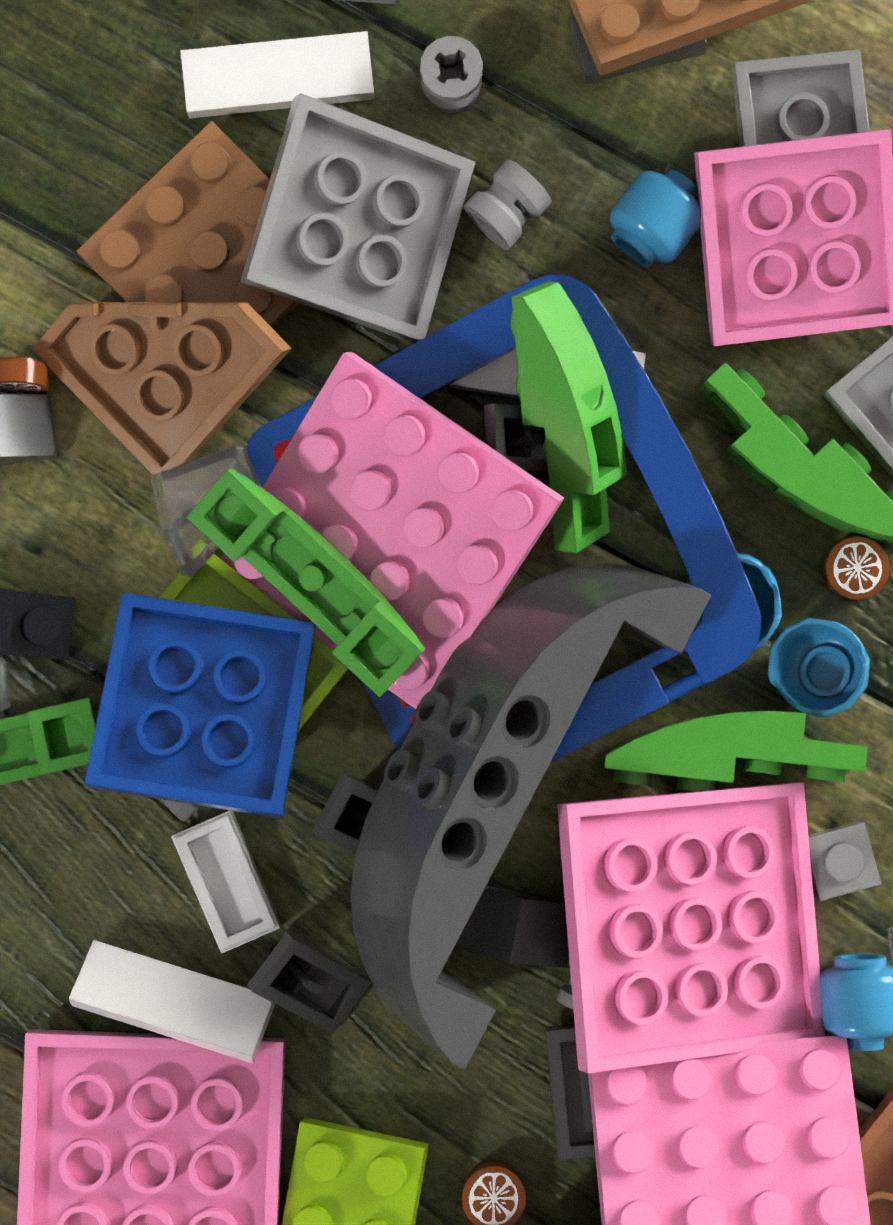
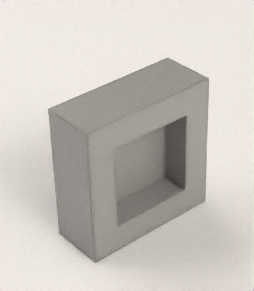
M856 821L808 835L815 899L822 901L882 884L865 822Z

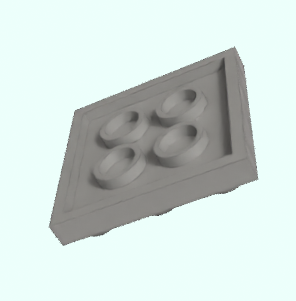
M300 93L292 102L240 282L411 343L424 339L475 161Z

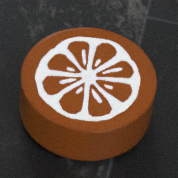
M0 357V394H45L48 392L49 367L44 362L25 357Z
M859 536L846 538L834 544L826 553L822 564L823 579L829 590L836 596L849 601L863 600L876 595L885 586L890 571L889 560L883 548L875 541Z
M487 1161L475 1166L467 1174L462 1186V1206L466 1216L474 1225H514L522 1216L526 1205L525 1186L521 1176L513 1167L499 1161Z

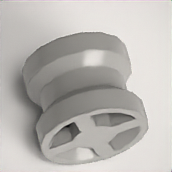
M445 36L436 39L426 47L420 63V87L424 98L433 108L442 112L457 113L468 109L476 102L481 92L483 61L478 49L470 41L460 36ZM456 62L458 63L455 68L444 69L440 66L441 64L447 66L455 65Z

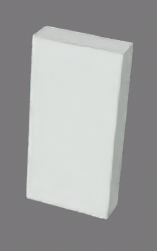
M229 810L171 836L221 954L281 928V922L233 811Z

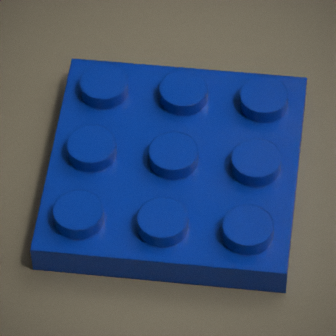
M122 592L84 784L92 789L283 819L316 625L313 622Z

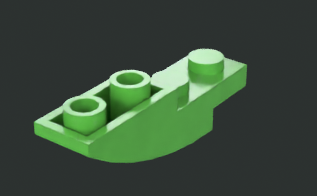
M547 281L512 296L511 330L515 337L518 366L516 391L521 401L523 425L545 427L543 456L548 465L549 487L565 498L550 520L553 526L554 548L556 551L578 553L610 533L607 487L627 476L625 449L617 407L595 344L577 309L559 282Z
M725 362L705 381L699 391L741 434L724 453L750 478L781 501L827 526L854 536L866 537L875 542L893 545V490L888 489L884 492L867 475L872 470L871 466L857 449L848 443L840 446L834 439H831L812 454L805 446L809 442V438L804 430L786 414H782L778 418L761 400L766 395L762 386L750 373L742 368L734 371Z
M783 711L722 712L668 723L630 737L601 753L599 766L606 769H614L613 782L651 786L652 774L678 777L676 789L695 792L715 790L716 781L734 783L736 757L744 758L743 771L781 775L782 763L807 765L806 778L845 782L846 770L866 771L868 746L804 739L806 713Z

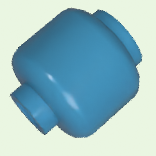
M670 169L666 175L654 171L641 172L610 212V223L614 229V233L611 235L613 243L625 255L645 267H651L654 262L660 264L674 262L700 229L701 209L695 199L698 195L697 186L688 177L673 169Z
M858 953L835 956L834 966L826 968L820 974L823 1028L833 1036L847 1038L848 1050L875 1051L884 1049V1038L893 1036V966L887 965L886 956L880 954Z

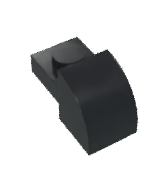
M0 588V654L69 661L75 598Z

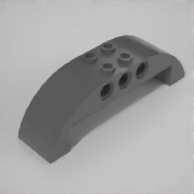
M613 563L570 567L538 578L507 596L494 607L471 637L459 644L453 651L431 691L426 693L420 700L415 712V721L400 750L396 751L389 759L384 771V780L366 816L354 857L350 895L353 932L362 964L379 996L397 1017L453 1065L466 1069L496 1011L494 1007L444 969L454 946L619 630L681 654L711 597V594L701 588L629 564Z

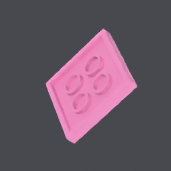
M891 129L694 152L698 203L701 209L700 229L711 345L721 346L893 325V154Z

